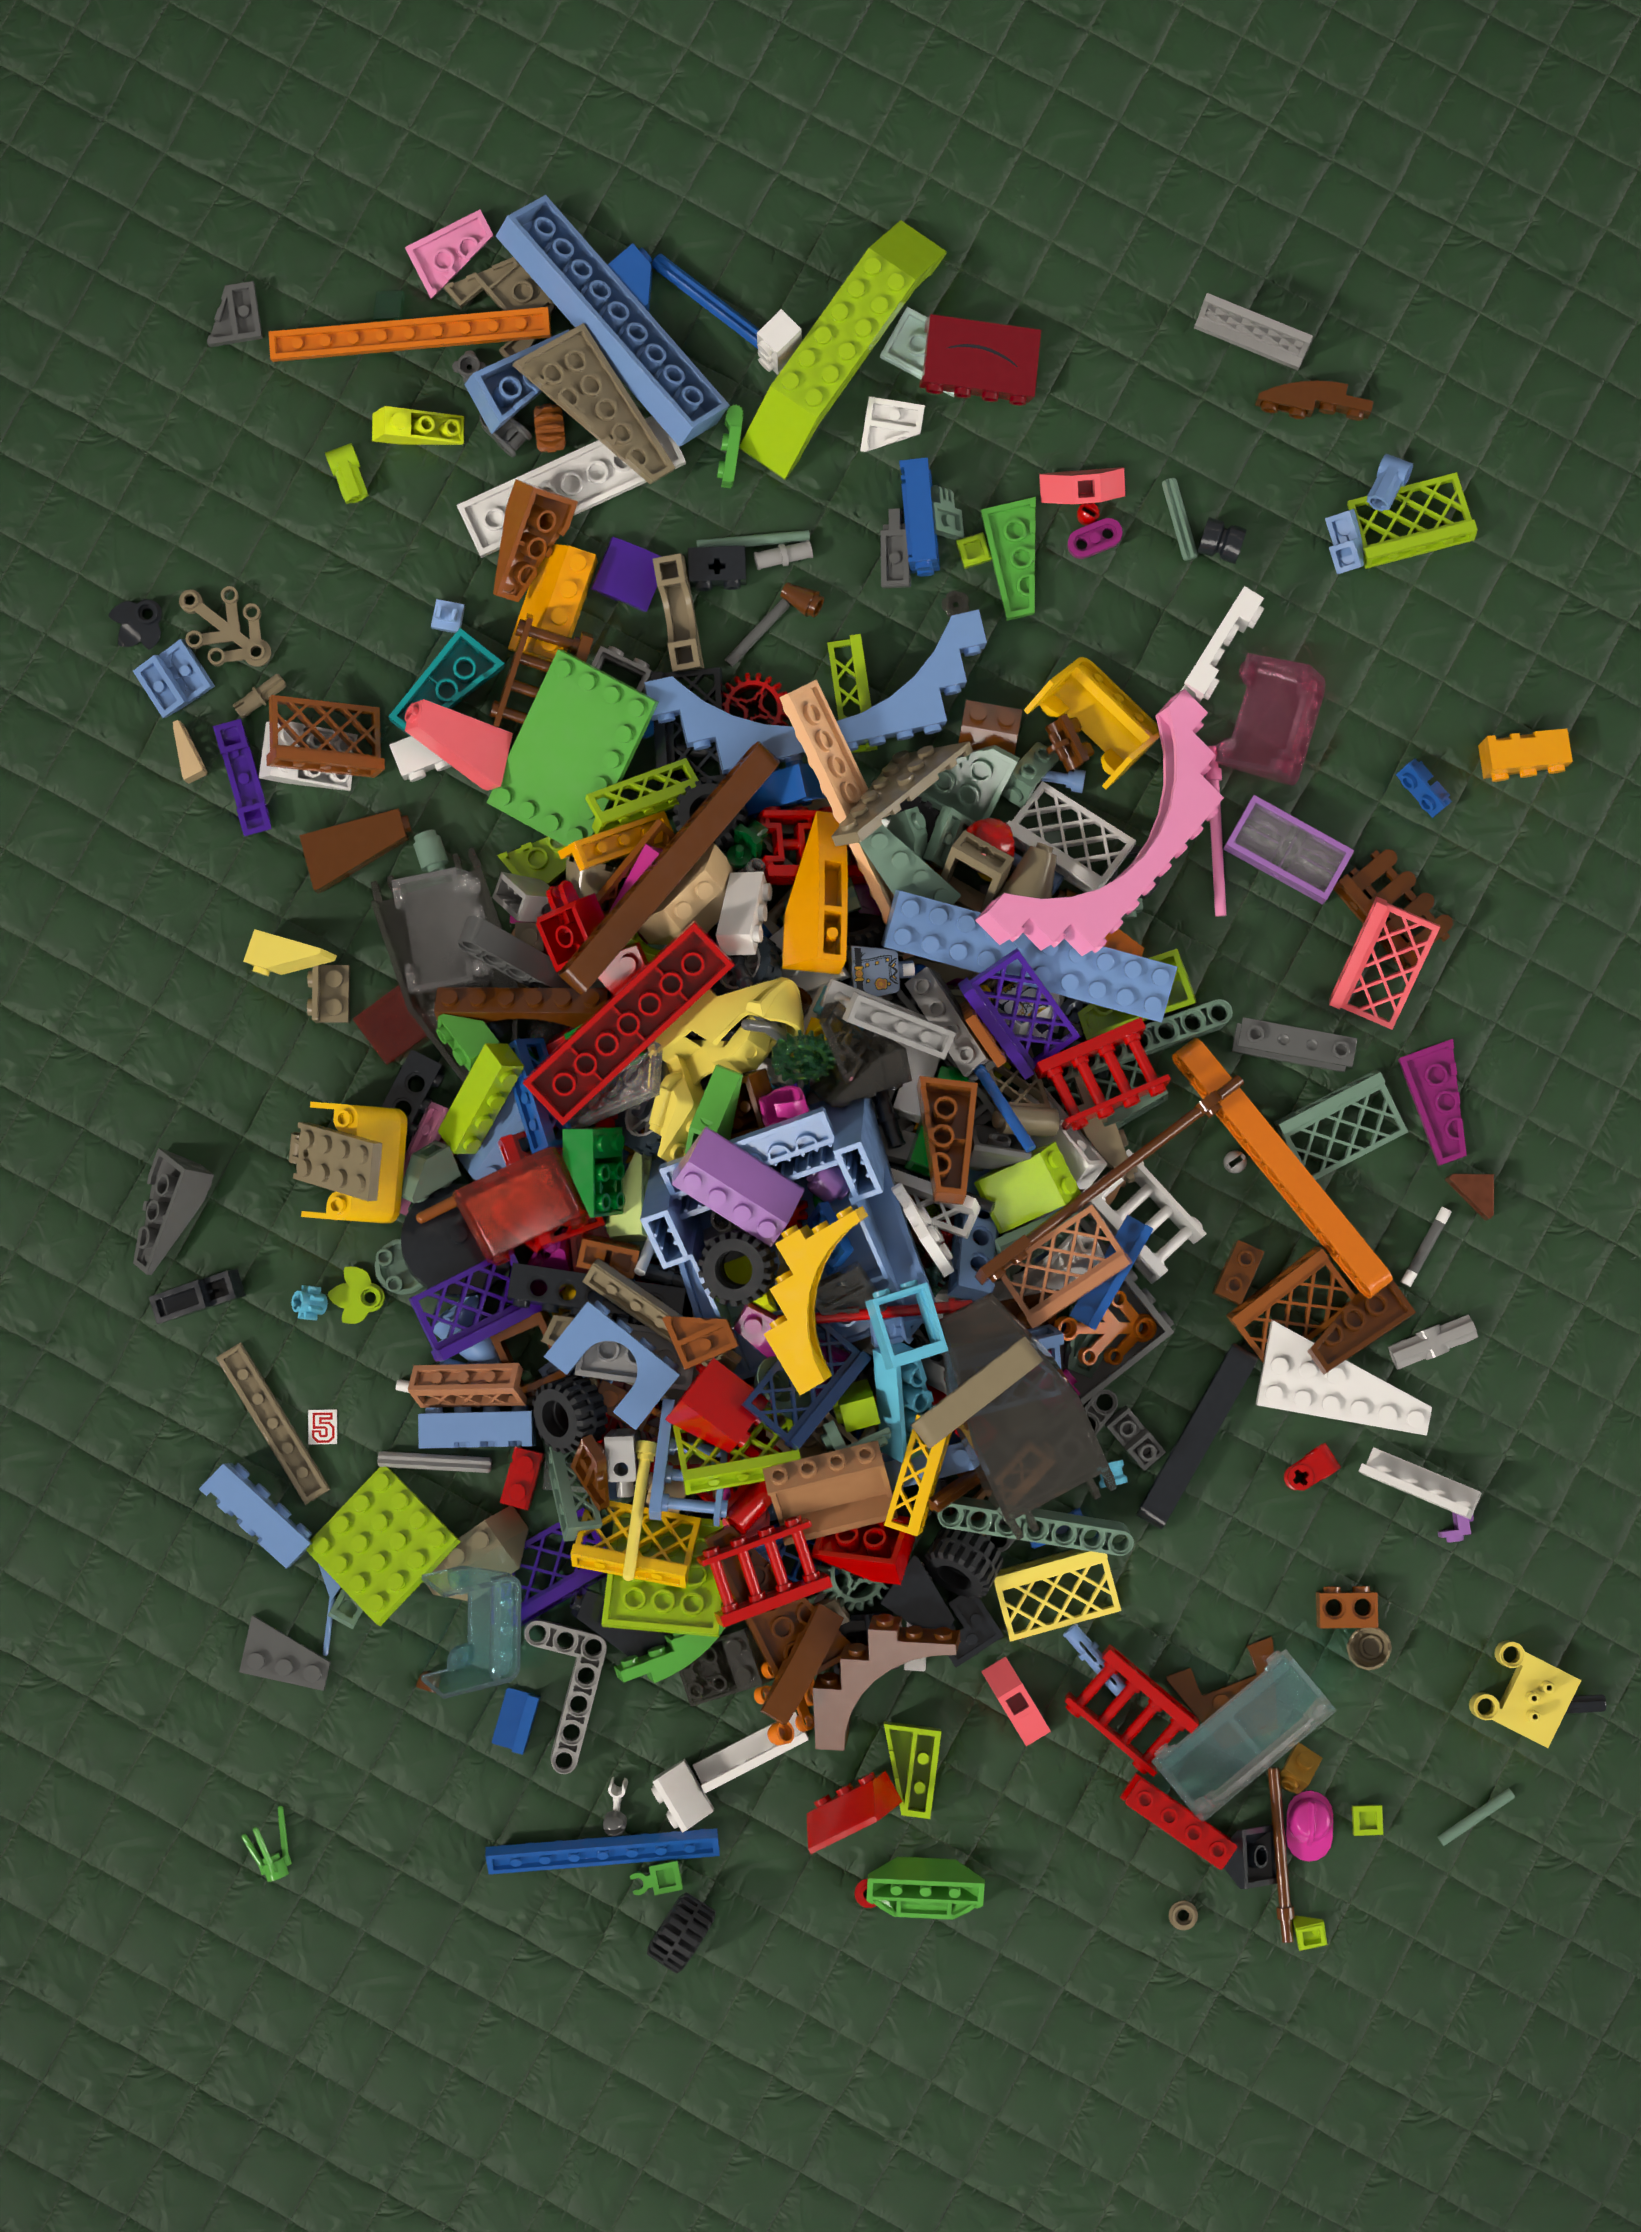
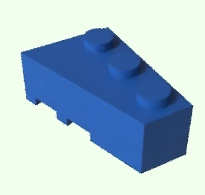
M794 760L786 763V768L780 770L777 767L745 806L749 814L747 815L749 820H754L767 807L777 806L781 810H787V808L802 804V806L811 805V800L817 798L827 799V797L822 792L820 782L810 765L803 764L802 760Z

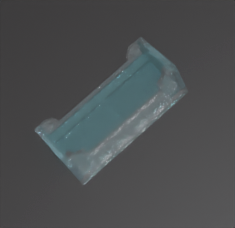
M1286 1649L1282 1652L1277 1650L1266 1659L1268 1665L1265 1667V1671L1199 1725L1192 1734L1187 1735L1177 1745L1169 1746L1164 1744L1154 1753L1155 1758L1151 1762L1194 1815L1203 1822L1337 1711Z

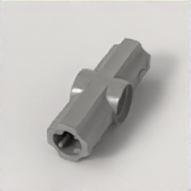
M1468 1314L1443 1325L1437 1324L1415 1333L1416 1336L1394 1343L1388 1349L1391 1359L1398 1370L1425 1358L1429 1360L1450 1351V1348L1474 1340L1478 1335L1475 1325Z

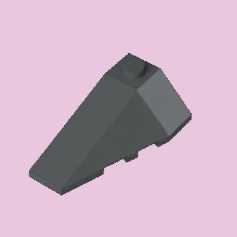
M161 1148L157 1150L148 1175L147 1184L152 1185L149 1201H144L142 1210L146 1211L145 1226L139 1229L133 1264L146 1275L153 1274L203 1204L212 1186V1179L214 1177V1174L201 1164Z

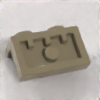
M318 965L314 966L313 970H308V987H312V999L307 1000L308 1016H312V1021L315 1023H350V966Z

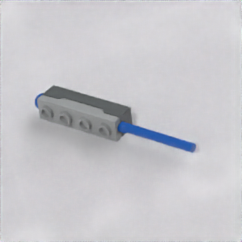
M922 964L914 965L915 976L914 978H908L909 980L904 983L929 1022L956 1033L948 1053L963 1076L974 1081L978 1079L981 1081L1026 1153L1031 1152L1036 1148V1145L990 1076L989 1071L996 1064L965 1021L960 1004L940 973Z

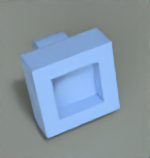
M436 599L431 628L456 633L462 625L465 605Z

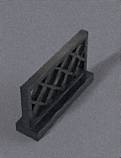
M720 667L669 673L662 671L651 672V681L671 676L675 679L684 678L690 684L687 689L692 692L695 688L705 697L703 701L707 703L710 701L717 708L724 711L722 669ZM714 675L715 686L706 694L697 685L704 676ZM691 677H696L693 682L689 679ZM714 694L716 697V702L712 699ZM658 720L654 721L656 769L686 758L689 764L695 768V775L697 776L701 773L704 776L697 777L698 780H701L702 784H705L707 779H713L715 783L718 780L722 781L727 774H722L719 758L715 755L717 752L716 745L711 751L708 748L704 749L708 754L697 766L688 758L694 747L687 748L684 753L676 748V740L683 733L682 725L676 720L667 723H659ZM675 725H676L677 727H679V729H678L676 732H675ZM712 757L719 762L720 775L708 776L702 770ZM678 770L672 772L670 776L671 779L679 782L688 780V778L678 779ZM657 781V785L663 788L664 783Z

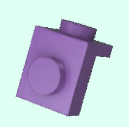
M1452 1512L1454 1529L1438 1531V1537L1446 1538L1447 1542L1463 1541V1535L1471 1534L1470 1522L1474 1520V1517L1472 1515L1470 1520Z

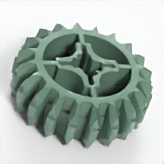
M825 1562L822 1565L818 1564L815 1566L816 1570L830 1576L833 1586L820 1592L827 1593L825 1598L828 1597V1599L839 1598L841 1607L844 1606L847 1611H852L854 1606L856 1610L862 1611L864 1603L869 1607L874 1606L873 1597L879 1600L883 1599L882 1594L879 1592L880 1589H889L887 1584L873 1582L857 1575L853 1576L850 1572ZM835 1569L840 1573V1588H838L835 1581ZM860 1583H868L862 1591L850 1595L851 1591L855 1590Z

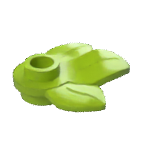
M352 1266L344 1268L346 1283L334 1287L327 1294L335 1305L344 1308L342 1322L348 1324L360 1323L369 1312L379 1310L385 1301L383 1289L372 1283L369 1274L363 1269ZM370 1292L376 1295V1300L373 1303L366 1301V1295Z

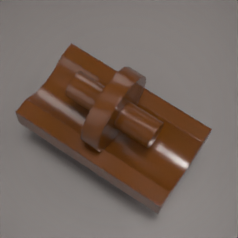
M1065 714L1045 727L1052 743L1046 751L1048 755L1057 753L1068 772L1075 770L1090 760L1089 757L1094 754V750L1087 741L1081 743L1077 735L1081 732L1082 727L1078 718H1069Z

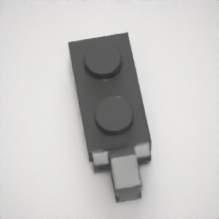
M900 508L889 509V524L883 525V530H880L881 587L883 589L911 587V568L908 562L903 511Z

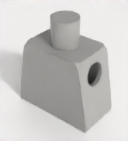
M501 872L492 898L514 919L520 922H536L537 917L552 911L546 895V891L550 887L547 883L540 879Z
M611 1429L604 1437L608 1482H616L617 1497L634 1496V1481L637 1478L639 1461L636 1459V1441L641 1440L640 1430ZM620 1462L625 1463L628 1469H623L620 1466Z

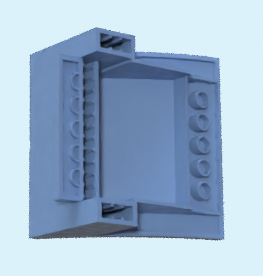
M866 1085L808 1105L809 1112L729 1140L803 1187L804 1192L801 1200L808 1202V1208L804 1210L808 1213V1217L815 1207L813 1205V1193L807 1188L808 1181L805 1179L806 1176L836 1165L840 1166L850 1190L841 1201L836 1198L829 1203L832 1210L837 1214L849 1206L853 1210L863 1206L868 1214V1217L850 1229L846 1234L851 1241L854 1251L845 1263L837 1268L838 1272L827 1275L823 1269L817 1287L815 1312L867 1308L865 1301L874 1299L872 1293L887 1288L890 1289L891 1293L901 1290L900 1284L916 1279L918 1285L928 1283L933 1302H936L903 1207L891 1190L896 1184L879 1130L872 1099ZM683 1157L669 1162L662 1158L654 1160L651 1165L640 1220L663 1269L679 1265L696 1318L728 1319L733 1329L734 1322L745 1305L731 1306V1303L723 1305L719 1303V1298L712 1299L709 1296L711 1293L709 1288L704 1290L701 1285L705 1283L704 1278H699L698 1272L702 1270V1266H699L698 1262L704 1256L702 1251L706 1247L703 1230L727 1221V1219L672 1185L673 1171ZM801 1220L802 1225L808 1223L807 1220ZM774 1242L772 1247L768 1248L771 1252L775 1251L777 1257L774 1258V1263H778L779 1268L780 1261ZM774 1282L770 1286L773 1287L776 1283ZM915 1294L881 1304L879 1307L918 1304ZM775 1300L777 1311L773 1312V1314L776 1316L784 1315L783 1311L781 1310L780 1306ZM869 1320L828 1323L850 1343L871 1336ZM816 1324L817 1337L825 1341L824 1330ZM733 1329L740 1346L732 1350L743 1357L733 1373L744 1380L753 1377L758 1372L761 1362L767 1357ZM830 1336V1342H837Z

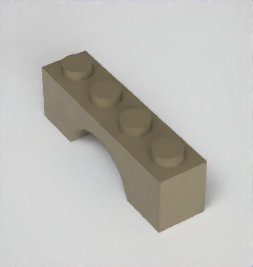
M679 553L653 558L657 587L661 595L666 617L667 644L672 672L704 669L685 556Z

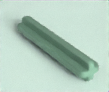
M1166 479L1162 482V487L1183 560L1195 559L1198 553L1177 479Z

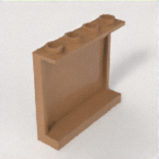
M878 1440L763 1468L767 1493L771 1497L780 1526L785 1525L784 1520L797 1515L811 1520L812 1527L803 1530L806 1541L886 1520L893 1493ZM897 1510L895 1512L893 1519L898 1518ZM792 1534L782 1537L785 1546L795 1544Z

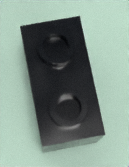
M745 546L688 548L690 587H695L697 591L712 590V586H724L725 590H737L741 588V585H747ZM715 564H720L721 567L720 574L718 575L713 570Z

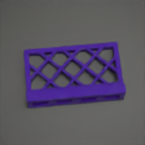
M1018 948L973 979L965 978L958 983L964 997L1025 1080L1035 1074L1033 1069L1037 1062L1055 1055L1081 1037ZM1018 959L1022 964L1020 976L1005 974L1007 965ZM1026 971L1030 977H1025ZM988 978L998 979L996 992L983 991L980 984ZM1004 980L1018 982L1015 995L1001 993ZM1023 983L1037 985L1035 997L1021 996ZM1000 999L1014 1001L1011 1014L998 1012L997 1008ZM1019 1001L1034 1003L1031 1016L1016 1015ZM1039 1004L1051 1005L1053 1007L1050 1019L1036 1017ZM1057 1014L1061 1020H1056ZM1004 1019L1010 1020L1009 1025L1006 1023ZM1015 1020L1029 1022L1027 1035L1014 1034ZM1035 1023L1049 1025L1046 1038L1032 1036ZM1054 1025L1067 1027L1070 1031L1062 1039L1052 1038ZM1030 1042L1045 1043L1043 1052L1032 1058L1028 1053Z
M507 1248L408 1298L433 1349L431 1353L435 1362L444 1361L542 1311V1306L530 1304V1308H519L513 1306V1301H508L507 1296L512 1264L518 1263L512 1248ZM506 1256L511 1265L508 1277L495 1272L498 1260ZM491 1264L490 1270L484 1268ZM476 1271L488 1274L483 1289L469 1285L472 1275ZM493 1276L507 1281L502 1296L488 1292ZM466 1277L465 1283L458 1281ZM452 1283L463 1287L458 1302L445 1298L447 1287ZM468 1289L482 1294L477 1309L463 1304ZM441 1290L440 1295L433 1294ZM427 1296L438 1299L433 1315L423 1311L419 1300ZM486 1296L500 1300L496 1313L489 1314L482 1311ZM443 1302L457 1306L452 1322L438 1317ZM505 1302L511 1304L510 1306L504 1308ZM462 1308L475 1313L472 1325L468 1327L457 1324ZM480 1315L486 1317L479 1321ZM436 1321L450 1326L447 1338L439 1342L433 1333ZM455 1328L461 1329L460 1331L453 1334Z
M584 1508L577 1511L578 1519L583 1516ZM560 1522L526 1541L524 1550L530 1548L538 1551L534 1567L525 1564L520 1566L533 1570L528 1586L513 1583L516 1572L510 1575L509 1581L503 1580L495 1586L510 1613L512 1621L518 1627L525 1625L530 1620L537 1618L571 1598L575 1592H579L581 1586L588 1588L607 1577V1573L575 1567L574 1572L568 1576L558 1573L562 1557L571 1559V1555L563 1554L566 1541L564 1542L562 1539L559 1552L544 1549L546 1538L551 1534L562 1536V1532L558 1531L561 1529ZM593 1531L591 1534L595 1541L588 1539V1534L584 1536L583 1544L591 1543L596 1545L602 1540L596 1531ZM539 1541H541L539 1547L533 1546L534 1544H536V1543H538ZM543 1552L557 1556L553 1572L538 1568ZM537 1572L552 1575L548 1588L544 1590L533 1588ZM556 1577L563 1578L555 1583ZM501 1583L507 1585L506 1592L502 1587ZM512 1586L527 1590L524 1602L513 1607L509 1599ZM531 1591L538 1593L530 1598Z

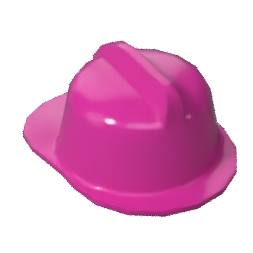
M1305 1791L1293 1797L1288 1805L1286 1824L1287 1846L1291 1853L1300 1860L1308 1862L1319 1860L1327 1854L1332 1844V1806L1322 1794L1314 1791Z

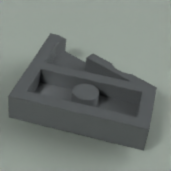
M254 282L225 285L221 297L222 302L217 309L211 335L207 339L209 347L263 339Z

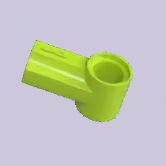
M352 443L325 452L332 474L337 478L345 503H356L368 497L369 495L359 470L360 464Z

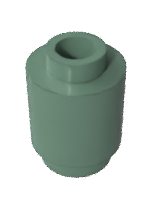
M427 830L415 835L413 846L421 870L428 871L429 874H436L445 870V865L448 864L449 860L441 837L436 834V831Z

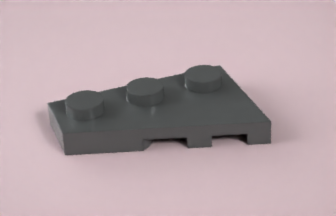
M252 1615L239 1672L324 1691L331 1661Z

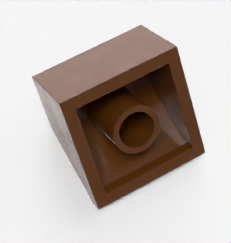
M966 700L959 743L970 742L973 751L996 745L1014 755L1022 710Z

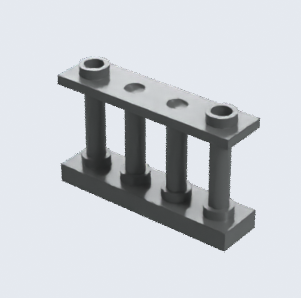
M1243 1017L1242 1024H1236L1231 1052L1344 1073L1346 1066L1353 1067L1357 1038Z

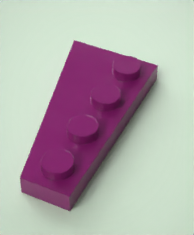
M1453 1039L1398 1059L1438 1166L1467 1156L1463 1120L1461 1119L1460 1094L1457 1085Z

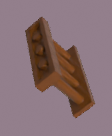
M527 613L525 620L520 619L515 633L520 638L500 701L494 700L489 716L494 718L493 726L499 727L502 718L523 724L528 714L506 707L510 691L535 698L540 689L539 687L514 680L519 664L548 672L552 663L551 661L523 653L527 637L569 649L570 653L574 654L575 657L586 662L594 639L593 634L582 631L580 638L574 637L572 639L532 626V614Z

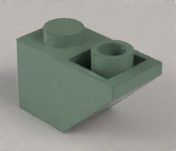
M435 1140L412 1154L403 1178L401 1198L412 1203L422 1202L429 1197V1194L439 1188L450 1186L454 1179L461 1176L450 1146Z

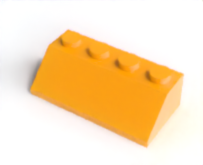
M553 545L551 549L554 551L549 558H544L537 568V576L528 588L508 650L515 652L520 638L515 635L520 619H526L527 613L533 615L532 626L572 638L598 564L596 554L568 545ZM527 637L523 653L552 662L558 649L566 652L568 649Z

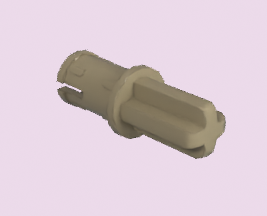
M275 674L258 688L252 687V691L234 703L233 707L240 717L245 719L262 705L266 706V701L269 700V697L283 690L286 687V682L279 674Z

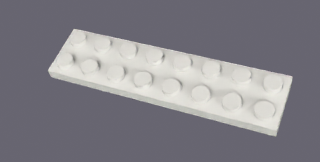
M653 416L646 418L647 424L674 464L675 469L685 465V458L676 442ZM599 440L515 478L578 501L574 515L647 482ZM515 479L457 505L481 558L500 550L506 505Z

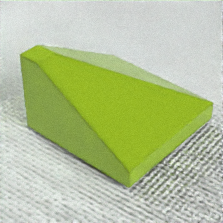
M1295 1916L1292 1919L1299 1951L1327 1945L1323 1919Z

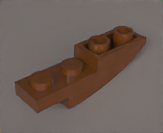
M1300 381L1273 387L1259 393L1255 406L1261 407V410L1267 413L1286 412L1295 419L1310 418L1315 407L1319 408L1318 411L1324 414L1333 415L1335 412L1346 414V417L1351 420L1361 421L1363 418L1368 419L1374 401L1346 395L1348 384Z

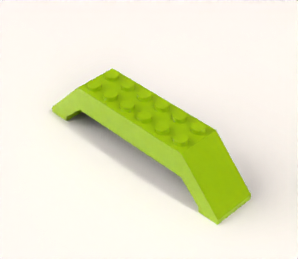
M901 220L871 245L771 384L739 449L786 480L801 459L805 448L822 419L911 294L928 276L932 275L947 254V251Z

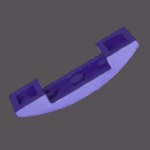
M238 719L213 726L237 805L236 810L244 837L272 829L259 774L242 720Z

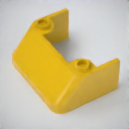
M1079 657L1050 679L1024 709L1029 714L1040 705L1042 711L1050 717H1060L1067 714L1069 718H1078L1082 726L1081 730L1105 752L1101 757L1102 767L1107 774L1111 775L1102 785L1105 789L1123 776L1160 737L1157 723L1098 666L1085 657Z
M310 1102L311 1108L334 1110L333 1120L338 1131L382 1143L377 1201H366L334 1192L327 1200L326 1212L302 1211L301 1217L373 1223L394 1222L399 1217L401 1210L407 1135V1117L405 1113L396 1108Z

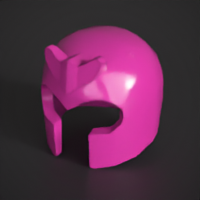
M796 1086L781 1087L759 1098L761 1116L765 1127L809 1112L804 1093L801 1088Z

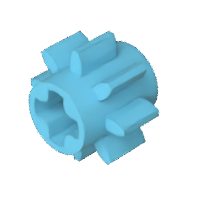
M302 1285L301 1291L294 1293L291 1304L293 1311L299 1312L298 1319L317 1321L318 1315L325 1313L328 1301L326 1295L321 1294V1287Z

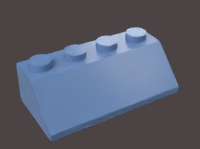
M512 1090L477 1153L457 1154V1158L477 1182H481L507 1169L498 1146L500 1138L525 1131ZM527 1138L518 1140L522 1151L528 1152L531 1150ZM507 1182L489 1191H491L494 1194H497L503 1189V1186Z

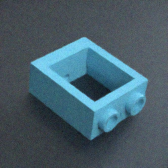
M917 1279L900 1284V1291L891 1293L890 1289L887 1288L872 1293L874 1299L865 1301L886 1370L949 1351L927 1282L918 1285ZM915 1294L930 1343L894 1355L879 1305Z

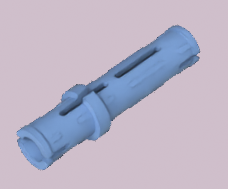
M1075 1623L1064 1632L1063 1636L1077 1650L1080 1660H1085L1094 1672L1098 1674L1102 1670L1100 1665L1104 1667L1103 1663L1105 1662L1102 1658V1653L1098 1650L1099 1645L1095 1641L1092 1643L1079 1628L1078 1624ZM1080 1642H1082L1086 1646L1089 1652L1083 1647V1645ZM1119 1673L1111 1676L1116 1683L1111 1678L1105 1683L1116 1697L1127 1685Z

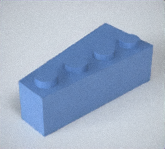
M222 1464L199 1490L206 1496L210 1492L218 1498L216 1500L217 1506L224 1513L230 1516L235 1515L238 1518L236 1520L246 1533L251 1536L256 1535L259 1538L257 1542L286 1569L290 1568L312 1544L310 1541L312 1533L303 1524L299 1523L296 1525L290 1520L289 1517L292 1514L281 1503L275 1505L268 1498L271 1494L260 1483L255 1486L248 1479L250 1473L241 1464Z

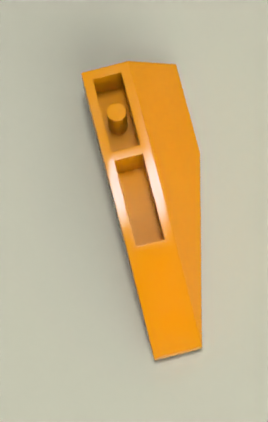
M816 811L784 913L782 969L840 974L846 962L848 913L847 845L835 846L832 835L838 829L839 822L834 818L833 813Z

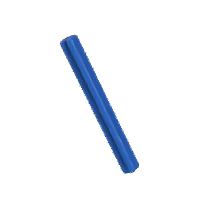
M658 254L651 263L653 269L758 349L757 332L760 330L664 255Z

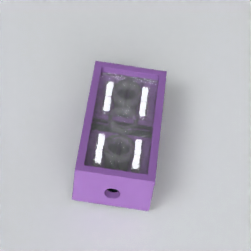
M1255 795L1249 801L1223 850L1322 905L1328 899L1354 852L1353 849Z

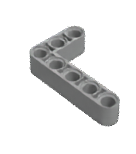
M535 1618L527 1622L524 1627V1636L530 1645L576 1657L550 1757L552 1767L556 1772L568 1774L575 1769L578 1762L607 1645L604 1638L595 1632ZM534 1625H541L545 1628V1635L540 1640L531 1639L529 1636V1630ZM563 1632L571 1633L573 1635L572 1644L568 1647L559 1646L557 1643L559 1634ZM591 1639H597L601 1642V1649L596 1654H589L585 1650L586 1643ZM584 1667H589L594 1671V1676L589 1682H582L578 1679V1672ZM575 1696H583L587 1700L586 1706L582 1710L571 1708L570 1702ZM569 1724H575L579 1727L578 1735L572 1739H568L563 1735L564 1727ZM562 1752L569 1753L572 1756L571 1763L566 1767L556 1764V1757Z

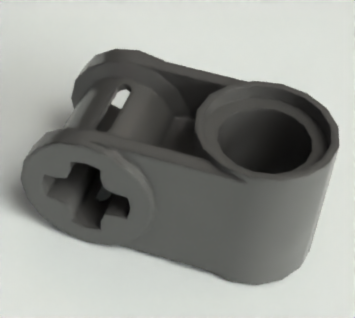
M480 414L483 430L512 458L516 456L515 451L526 440L530 441L532 439V435L527 429L513 418L509 419L491 434Z

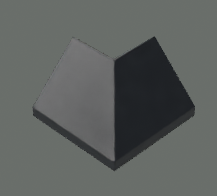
M1272 1824L1237 1830L1230 1839V1841L1237 1845V1849L1224 1867L1235 1884L1240 1889L1277 1884Z

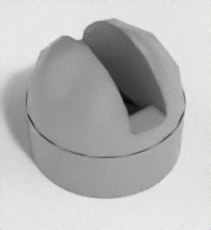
M1234 1150L1226 1154L1223 1164L1228 1172L1237 1174L1246 1168L1247 1158L1241 1151ZM1238 1156H1241L1243 1160L1231 1168L1229 1163Z

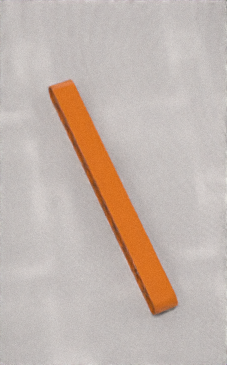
M1193 1038L1172 1054L1174 1064L1202 1099L1211 1092L1217 1091L1232 1079L1205 1044L1198 1038ZM1238 1088L1220 1103L1222 1109L1216 1113V1116L1357 1289L1365 1297L1372 1298L1392 1282L1393 1278L1388 1268L1241 1088Z

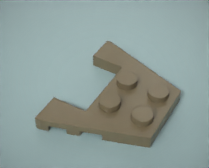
M514 257L497 263L490 269L480 273L475 272L466 276L463 280L455 283L451 282L444 286V290L461 309L483 290L502 311L548 307L551 317L557 307ZM537 339L508 341L499 349V352L504 358H507L533 346Z

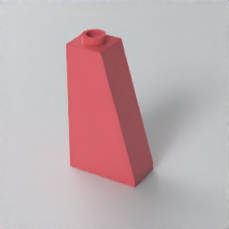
M425 699L412 703L408 707L405 714V721H407L405 732L482 789L489 791L501 787L513 733Z

